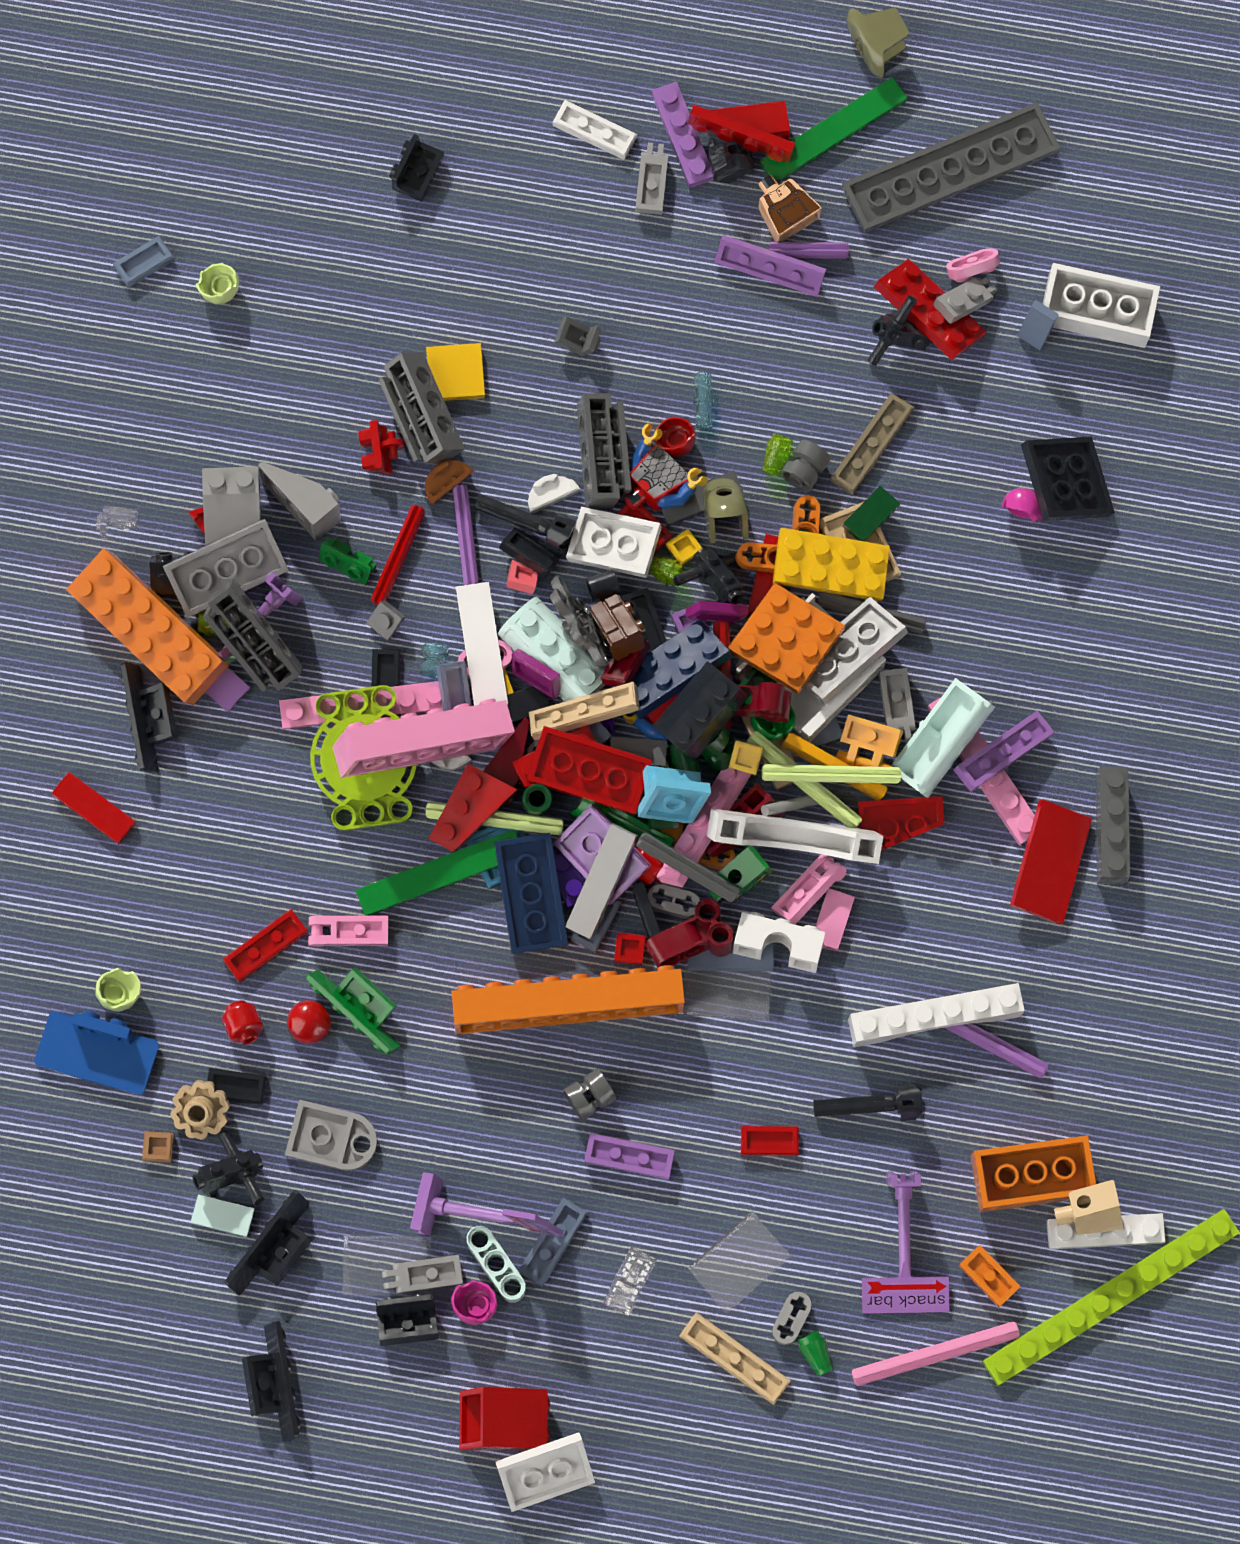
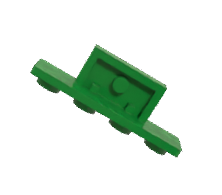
M357 968L352 969L338 987L320 970H315L306 976V979L310 982V987L316 993L324 995L331 1002V1006L336 1012L344 1014L349 1018L354 1029L362 1034L365 1033L372 1040L373 1046L378 1051L389 1055L398 1050L400 1044L380 1027L397 1005Z

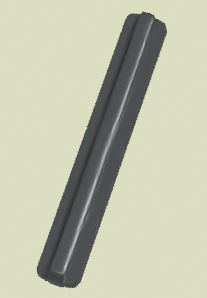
M820 592L818 598L819 605L849 614L864 602L826 592ZM883 607L901 622L908 631L919 634L923 633L926 624L925 619Z
M643 833L640 836L636 845L639 849L729 902H733L740 890L739 887L651 835Z

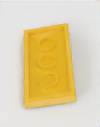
M781 528L778 536L773 584L862 599L871 597L874 601L881 602L884 598L890 546Z

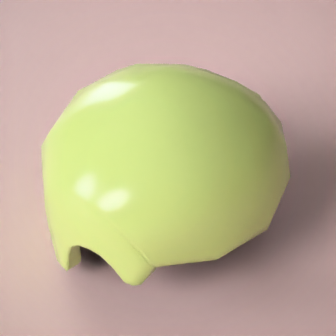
M212 264L200 272V279L196 283V288L205 300L213 304H225L236 295L239 288V276L232 267L226 264Z
M116 968L102 974L96 983V998L104 1008L114 1012L130 1009L141 993V982L133 971L125 972Z

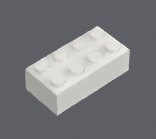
M1053 263L1048 276L1043 305L1059 314L1053 328L1145 348L1151 334L1160 286Z

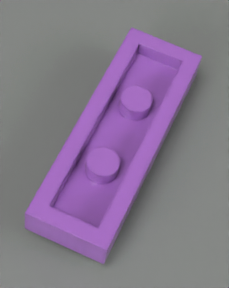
M590 1133L584 1163L669 1180L675 1150Z

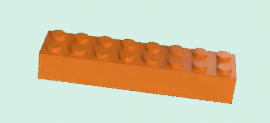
M667 965L657 968V971L646 972L645 968H636L629 970V974L617 975V971H605L600 973V977H589V974H575L569 980H560V977L552 976L543 978V982L532 983L531 979H521L514 981V985L503 986L502 982L487 983L485 988H474V985L457 986V990L451 991L455 1034L683 1013L685 1001L681 969H674V966Z

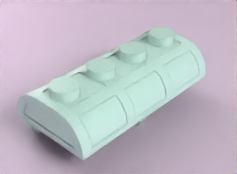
M534 597L506 621L499 630L498 636L514 652L519 649L559 673L561 694L559 697L564 702L599 692L605 686L602 683L601 676L607 666L598 667L588 650L584 652L574 642L573 638L568 636L562 626L563 622L538 597Z
M955 678L926 719L920 722V727L891 764L892 767H899L901 769V778L925 797L929 798L932 791L996 707Z

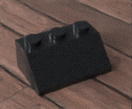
M707 661L652 726L695 761L749 696Z

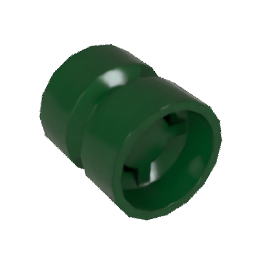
M724 726L701 752V755H703L712 769L716 771L726 770L729 768L736 739Z

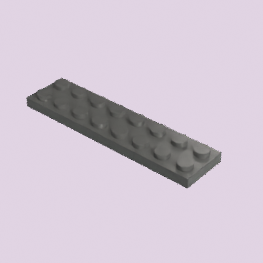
M1038 102L843 182L842 189L863 232L866 233L1059 153L1060 146Z

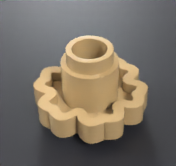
M197 1080L193 1083L192 1087L183 1085L172 1099L176 1106L170 1113L171 1118L174 1120V1125L177 1129H185V1133L189 1138L203 1140L207 1137L208 1133L218 1134L228 1121L225 1112L229 1109L230 1103L227 1100L226 1093L222 1090L215 1091V1085L211 1081Z

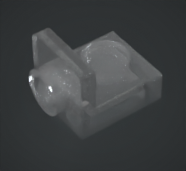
M104 505L103 513L97 516L96 530H100L102 539L108 540L110 525H114L115 528L120 530H130V527L138 528L140 519L138 511L136 509Z

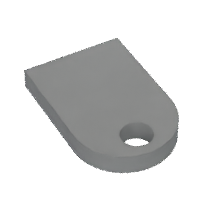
M299 1100L285 1157L342 1171L358 1170L367 1165L376 1152V1132L372 1124L359 1114ZM361 1137L367 1138L370 1141V1148L364 1153H359L354 1149V1142Z

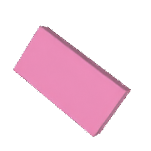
M830 888L827 890L815 926L820 931L825 932L823 947L834 951L838 950L855 899L854 896Z

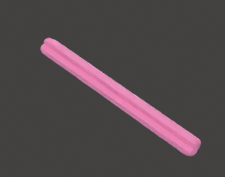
M1015 1322L1006 1323L853 1369V1381L856 1386L864 1385L1020 1337V1332Z

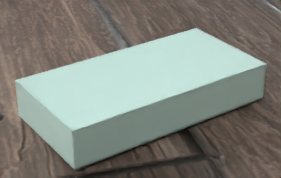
M198 1195L191 1224L248 1237L255 1209Z

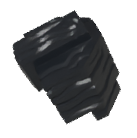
M714 138L708 140V159L713 179L730 184L755 169L751 151L747 149L741 151L739 144L727 146V143L721 142L716 145Z

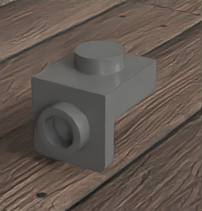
M569 317L562 318L554 343L581 357L596 351L601 341V337H599L601 327L596 325L589 328Z

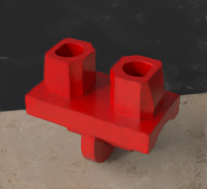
M378 420L369 421L370 427L358 432L360 445L364 448L372 446L373 449L372 454L362 456V468L366 472L379 471L385 476L393 474L391 459L398 458L397 451L405 447L404 440L396 438L395 431H388L386 426L379 425Z

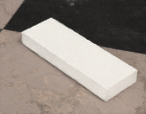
M564 100L553 121L554 127L623 160L626 159L637 139L636 133Z

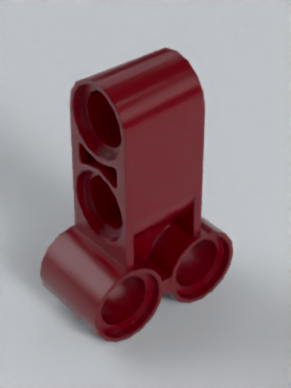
M772 682L759 683V686L737 685L748 696H752V701L748 706L742 707L741 705L733 716L764 717L765 720L773 722L789 721L792 692L784 690V685Z
M703 899L695 906V917L652 936L645 945L657 968L667 965L675 966L707 950L715 956H726L733 949V931L728 924L720 922L719 904L712 899ZM704 913H711L714 915V917L711 919H704L701 917V915ZM724 936L727 940L719 943L714 941V938Z

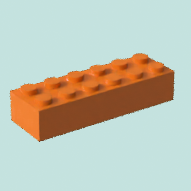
M103 548L66 589L184 703L194 705L230 665L226 659L109 550Z

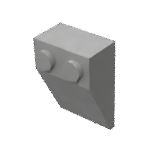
M261 462L258 465L261 481L264 486L315 541H318L341 521V508L338 504L340 500L330 488L325 490L320 483L265 462Z
M258 466L202 468L205 546L261 521V490Z

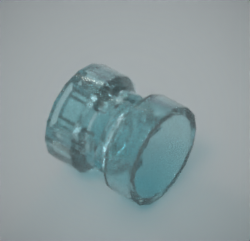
M440 643L422 644L421 655L423 656V662L420 664L419 673L427 677H438L436 665L445 664L446 658L449 656V647Z

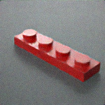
M693 105L690 112L688 124L692 125L695 130L703 133L710 132L725 142L733 141L743 145L749 151H760L767 154L772 160L789 163L795 145L794 142L697 105Z

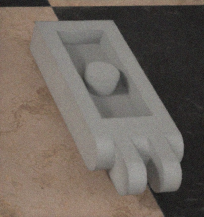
M648 142L647 152H641L635 212L662 215L668 155L663 154L664 144L658 145V153H652L653 143Z
M975 277L937 297L933 306L951 324L990 303L994 298L993 294L998 289L994 285L986 288L991 282L987 277L980 281Z
M907 668L879 671L886 726L903 730L905 743H908L911 739V732L915 731L916 728Z
M459 1255L393 1264V1270L382 1272V1278L394 1277L395 1282L384 1283V1290L396 1289V1294L463 1285Z

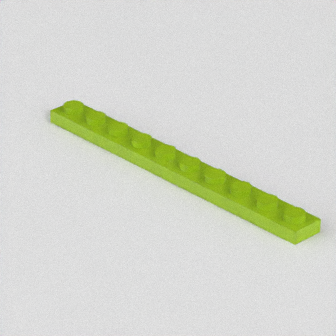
M1222 1209L989 1356L982 1363L998 1387L1240 1233L1226 1210Z

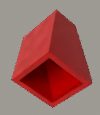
M479 1387L460 1391L459 1450L527 1451L547 1444L550 1440V1429L547 1426L548 1413L550 1411L548 1389Z

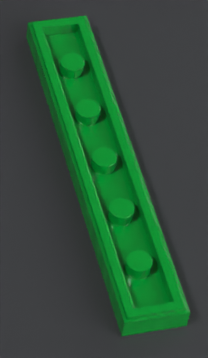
M893 77L791 140L795 145L789 163L786 161L778 162L766 156L760 160L759 164L768 176L772 175L775 181L779 183L905 103L907 96Z
M515 830L355 889L364 915L371 916L497 868L494 841L518 838Z

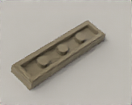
M891 392L834 472L830 481L853 496L913 412L914 407Z

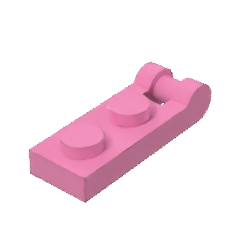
M821 854L771 907L772 910L782 919L789 920L795 925L835 881H840L844 878L846 867L838 862L834 863L832 857Z
M310 916L309 927H311V936L308 937V946H388L389 918L388 916ZM331 926V935H323V927Z

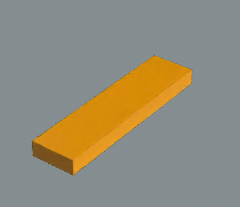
M792 732L787 735L781 747L813 765L850 766ZM844 782L876 801L881 800L888 789L887 786L881 783Z

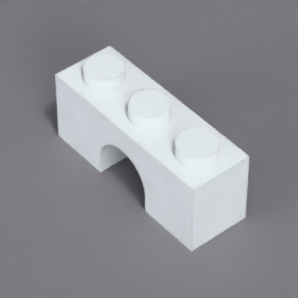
M742 912L734 941L733 953L761 960L764 948L770 943L778 942L784 944L790 951L788 967L816 973L825 932L811 925L802 927L794 925L786 919L773 920L765 918L764 915L757 912Z

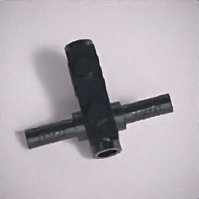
M908 295L896 315H881L873 323L872 332L875 336H879L880 341L868 358L870 364L876 366L887 348L893 346V344L916 348L917 350H925L927 346L932 344L907 319L917 303L915 297Z
M705 548L700 549L693 556V560L696 562L695 567L673 576L676 586L699 578L718 596L717 602L737 604L744 597L741 591L742 584L728 568V566L737 563L735 557L737 551L721 556L715 553L712 548L708 550ZM746 551V553L742 556H745L748 559V553Z
M228 1130L221 1131L218 1134V1138L224 1146L228 1157L199 1167L198 1173L192 1176L195 1188L198 1191L202 1190L204 1194L207 1193L210 1197H215L220 1188L234 1183L244 1184L254 1205L261 1204L265 1199L254 1180V1177L257 1176V1171L263 1169L260 1155L253 1153L252 1150L246 1152L238 1150Z

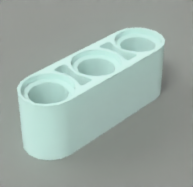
M484 1226L473 1227L467 1234L469 1250L501 1297L509 1303L520 1301L525 1295V1282L491 1231ZM478 1233L485 1234L488 1238L487 1244L481 1248L475 1247L471 1242L473 1236ZM491 1258H501L505 1263L503 1269L498 1272L490 1270L488 1262ZM515 1281L520 1284L521 1290L517 1295L510 1296L505 1292L504 1287L508 1282Z

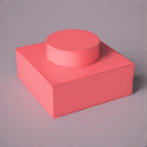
M512 560L506 587L533 594L536 588L538 573L521 562Z

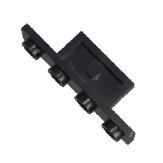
M124 662L120 664L122 671L121 682L125 688V705L130 715V732L136 748L135 760L141 771L156 773L159 772L154 745L178 738L169 687L164 683H159L144 689L140 666Z
M294 1190L283 1201L281 1208L274 1217L266 1223L264 1230L255 1242L248 1247L243 1258L229 1272L224 1284L237 1295H241L258 1273L275 1286H278L312 1241L308 1235L293 1226L309 1206V1201Z
M275 1321L264 1326L268 1354L246 1356L242 1358L251 1417L278 1413L282 1441L285 1442L299 1437L300 1420L295 1413L294 1402L296 1395L294 1388L291 1386L289 1376L291 1364L288 1357H286L284 1346L286 1334L284 1329L281 1328V1322Z

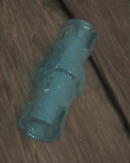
M698 372L694 374L695 397L692 398V404L695 406V428L708 430L713 428L712 405L714 404V397L711 394V373Z

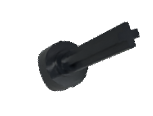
M482 494L477 498L475 509L546 536L547 549L567 555L574 527L577 523L573 518L558 514L554 521L551 522Z
M906 1082L898 1083L899 1091H896V1095L813 1100L814 1117L893 1112L897 1110L898 1114H901V1122L915 1121L923 1111L922 1092L914 1083ZM914 1099V1104H903V1100Z

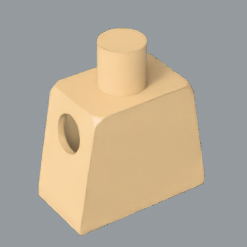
M1114 1180L1071 1191L1069 1193L1070 1205L1054 1208L1057 1226L1074 1223L1076 1233L1079 1235L1123 1229Z

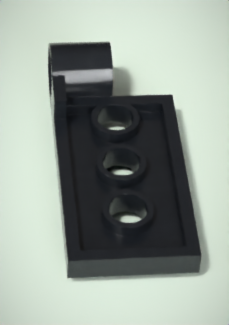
M613 570L586 578V584L593 605L601 601L604 602L605 599L616 594L620 596L623 603L629 602L635 613L633 619L635 621L640 619L646 630L647 635L643 636V639L648 640L651 647L648 653L667 641L648 588L621 596L618 580Z

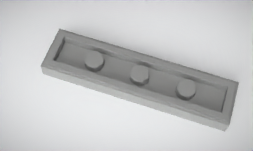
M615 824L610 825L567 921L566 928L589 939L594 937L638 835Z

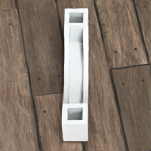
M712 808L707 837L714 842L785 848L879 864L883 841L882 835L870 830Z
M1019 983L852 1013L849 1016L848 1023L853 1047H860L938 1028L1021 1017L1025 1010Z

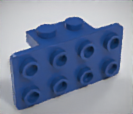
M56 1011L49 1014L34 1059L38 1067L135 1095L144 1094L159 1049V1043L156 1040L133 1034L131 1029L127 1027L128 1024L124 1021L113 1018L110 1022L100 1020V1015L90 1011H83V1014L75 1012L74 1016Z

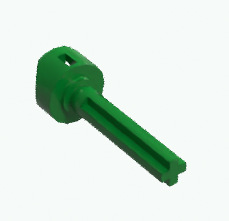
M582 799L578 808L569 811L570 814L578 818L591 804H595L613 824L638 835V838L643 833H647L669 847H672L675 840L672 836L658 829H649V824L626 812Z

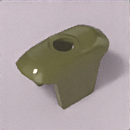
M851 8L846 19L848 31L869 71L876 77L883 79L884 64L906 50L904 39L909 36V31L896 8L866 15Z
M718 478L708 482L703 489L706 531L710 543H716L714 518L738 516L743 539H749L748 512L739 485L729 478ZM723 491L731 492V494L727 496L717 495V493Z

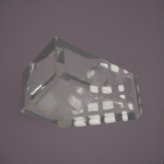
M631 1246L603 1304L613 1308L615 1311L630 1316L657 1259Z

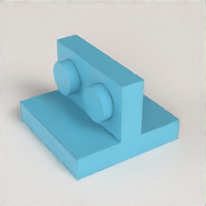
M646 765L643 770L645 796L638 806V817L692 824L711 794L710 783L701 782L700 772Z

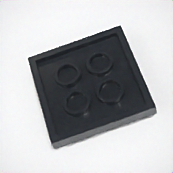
M1092 436L1026 440L1021 444L1043 521L1109 517L1115 513Z

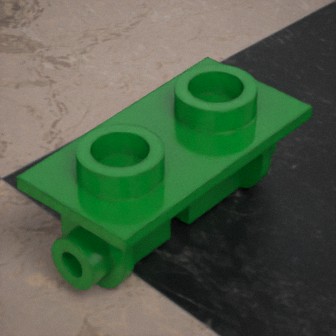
M328 538L326 542L323 541L318 560L366 586L370 573H373L377 567L374 558L358 550L353 556H350L349 553L352 547L337 538Z

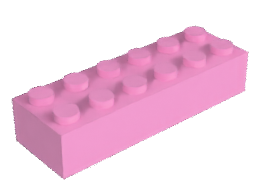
M487 699L475 706H470L469 703L455 706L453 710L444 711L443 708H436L428 711L425 715L417 716V713H408L396 720H390L389 717L375 720L374 724L353 723L347 726L346 730L332 747L340 777L345 778L499 750L515 731L506 700L496 702V699Z

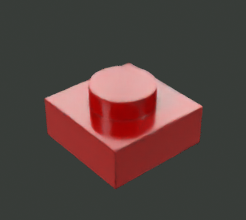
M617 933L614 963L642 966L645 936Z

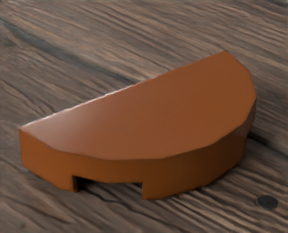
M456 459L444 460L436 464L428 473L425 481V492L430 504H434L474 472V469L467 463Z

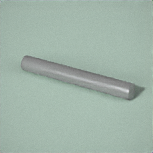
M808 795L763 805L761 813L763 816H770L819 804Z

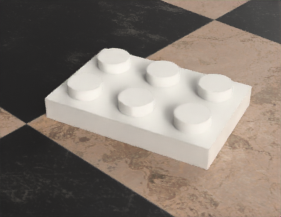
M581 507L566 559L569 562L647 578L662 526L657 522Z
M580 1433L495 1461L511 1512L595 1483Z

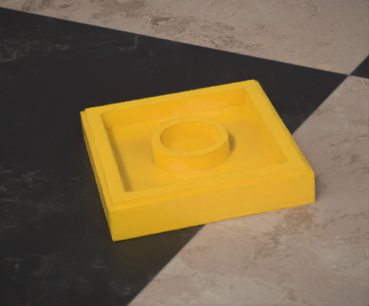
M481 343L426 347L427 362L444 401L485 398Z

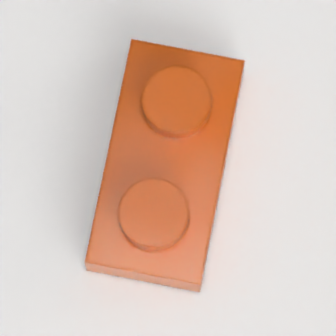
M981 1245L958 1265L998 1308L1021 1287Z

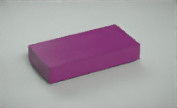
M698 601L686 608V618L691 620L700 619L702 621L735 623L748 615V605Z
M519 649L511 654L513 675L553 699L561 694L559 673Z

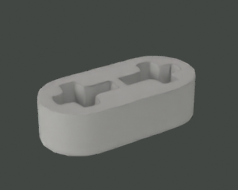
M664 884L654 885L648 892V898L654 911L684 919H690L695 916V908H690L689 912L683 911V905L675 903V901L685 902L686 898L691 899V904L696 906L700 900L695 893ZM659 891L664 892V897L671 899L672 902L662 901L661 905H658L652 895H658Z
M794 1292L786 1299L772 1328V1336L778 1344L789 1345L798 1337L812 1306L809 1296L805 1293ZM798 1298L804 1300L802 1305L806 1307V1310H799L796 1317H793L790 1314L794 1306L790 1302L791 1300L797 1301ZM787 1320L793 1322L790 1327V1332L793 1333V1336H786L785 1339L780 1338L781 1332L777 1328L778 1326L784 1327Z

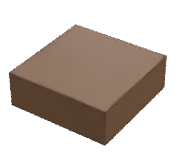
M144 1131L142 1161L172 1163L174 1133Z

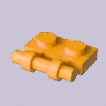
M848 714L840 741L851 745L848 752L839 750L836 758L850 766L892 767V765L883 763L884 755L896 756L903 730ZM864 748L874 751L873 758L868 759L859 756L860 749Z

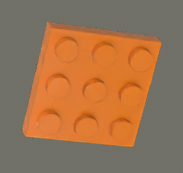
M774 583L732 641L728 650L732 655L799 695L844 632L845 625Z

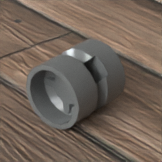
M801 440L793 452L794 460L788 459L780 474L795 488L810 492L818 481L819 476L817 473H823L831 457L817 444L808 440Z
M595 1069L584 1076V1082L579 1083L576 1081L563 1089L568 1102L581 1121L594 1115L598 1106L605 1108L617 1100L612 1088L599 1069ZM586 1091H588L590 1096L592 1097V1100L589 1102H587L586 1098L583 1095V1093Z

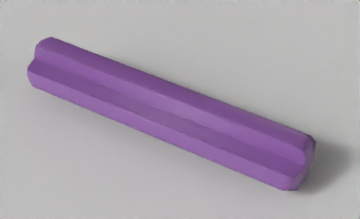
M770 242L768 249L792 258L846 259L849 256V245L846 242Z

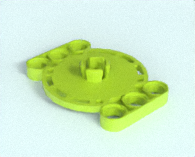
M381 685L326 693L317 698L315 703L317 714L326 721L320 726L313 739L310 751L311 769L321 791L331 801L338 804L331 814V820L333 825L341 831L402 823L407 821L413 812L411 802L401 795L411 784L417 765L341 778L332 747L350 724L363 722L364 725L374 724L375 720L382 718L384 715H388L390 720L400 719L396 714L390 712L396 704V694L389 686ZM387 691L391 694L392 701L388 706H380L376 703V695L379 692ZM359 695L363 698L364 705L360 710H352L348 707V700L351 696ZM331 699L336 703V709L332 714L328 715L320 711V704L323 700ZM330 723L335 724L332 729L327 727ZM322 732L327 735L322 743L321 750L316 749L318 739ZM315 755L320 756L323 772L317 774L315 767ZM412 767L410 776L404 784L401 781L405 775L406 768ZM326 779L335 792L331 794L325 789L320 780ZM396 787L401 789L397 794L393 792ZM340 795L346 798L343 802L337 799ZM396 802H404L408 806V813L404 817H396L392 813V807ZM369 806H376L380 810V817L374 822H370L364 817V811ZM341 810H347L352 814V821L346 826H342L336 821V815Z

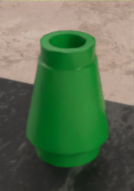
M819 1330L810 1332L798 1339L800 1344L798 1349L817 1376L833 1369L825 1336H821Z

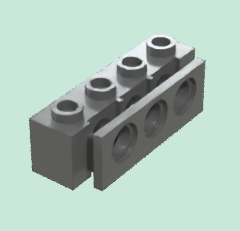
M402 352L383 367L388 377H381L379 382L413 461L440 463L444 460H451L465 450L424 353ZM407 382L410 383L413 391L409 389ZM417 406L420 407L423 415L420 414ZM428 430L431 432L433 439H431Z
M583 393L577 403V417L585 507L590 509H613L618 500L624 501V497L631 491L623 401H618L612 407L610 393Z
M234 579L211 595L208 602L210 607L206 609L203 618L262 692L267 689L269 681L279 691L301 674L303 667ZM257 661H258L259 664L263 667L262 669H261V668L259 667V665L256 663Z

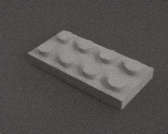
M265 519L163 566L187 618L209 608L208 602L211 595L232 579L236 581L244 592L265 582V579L271 572L278 576L289 571Z
M871 597L840 622L845 625L844 632L804 686L824 705L908 633L906 627Z

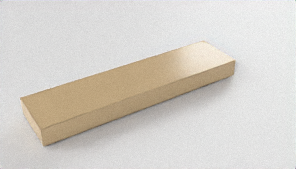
M630 682L529 712L531 736L534 740H538L543 726L566 732L638 711L640 709L637 686L634 682Z
M697 1312L679 1335L681 1339L772 1405L776 1403L791 1381Z

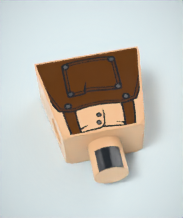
M769 175L759 183V187L765 193L759 199V211L775 242L787 240L820 218V205L794 180L788 179L778 185L772 175Z

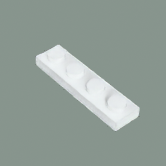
M1163 1213L1121 1215L1123 1229L1083 1235L1076 1233L1074 1223L1057 1226L1056 1219H1048L1049 1249L1164 1244Z

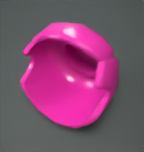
M1017 488L1006 494L1002 503L1003 509L1006 507L1013 515L1031 519L1032 522H1041L1042 515L1033 490Z
M472 1280L464 1285H458L451 1297L453 1311L461 1321L468 1325L482 1324L491 1319L494 1313H496V1294L488 1284Z

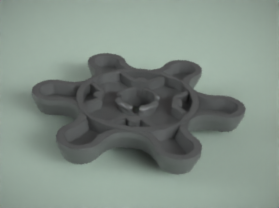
M559 575L555 576L551 581L554 591L550 595V599L560 616L565 619V622L562 623L565 632L569 637L573 638L574 642L584 652L588 650L598 667L608 665L609 661L604 652L609 649L593 625L587 606L580 597L575 598L570 593L567 585Z

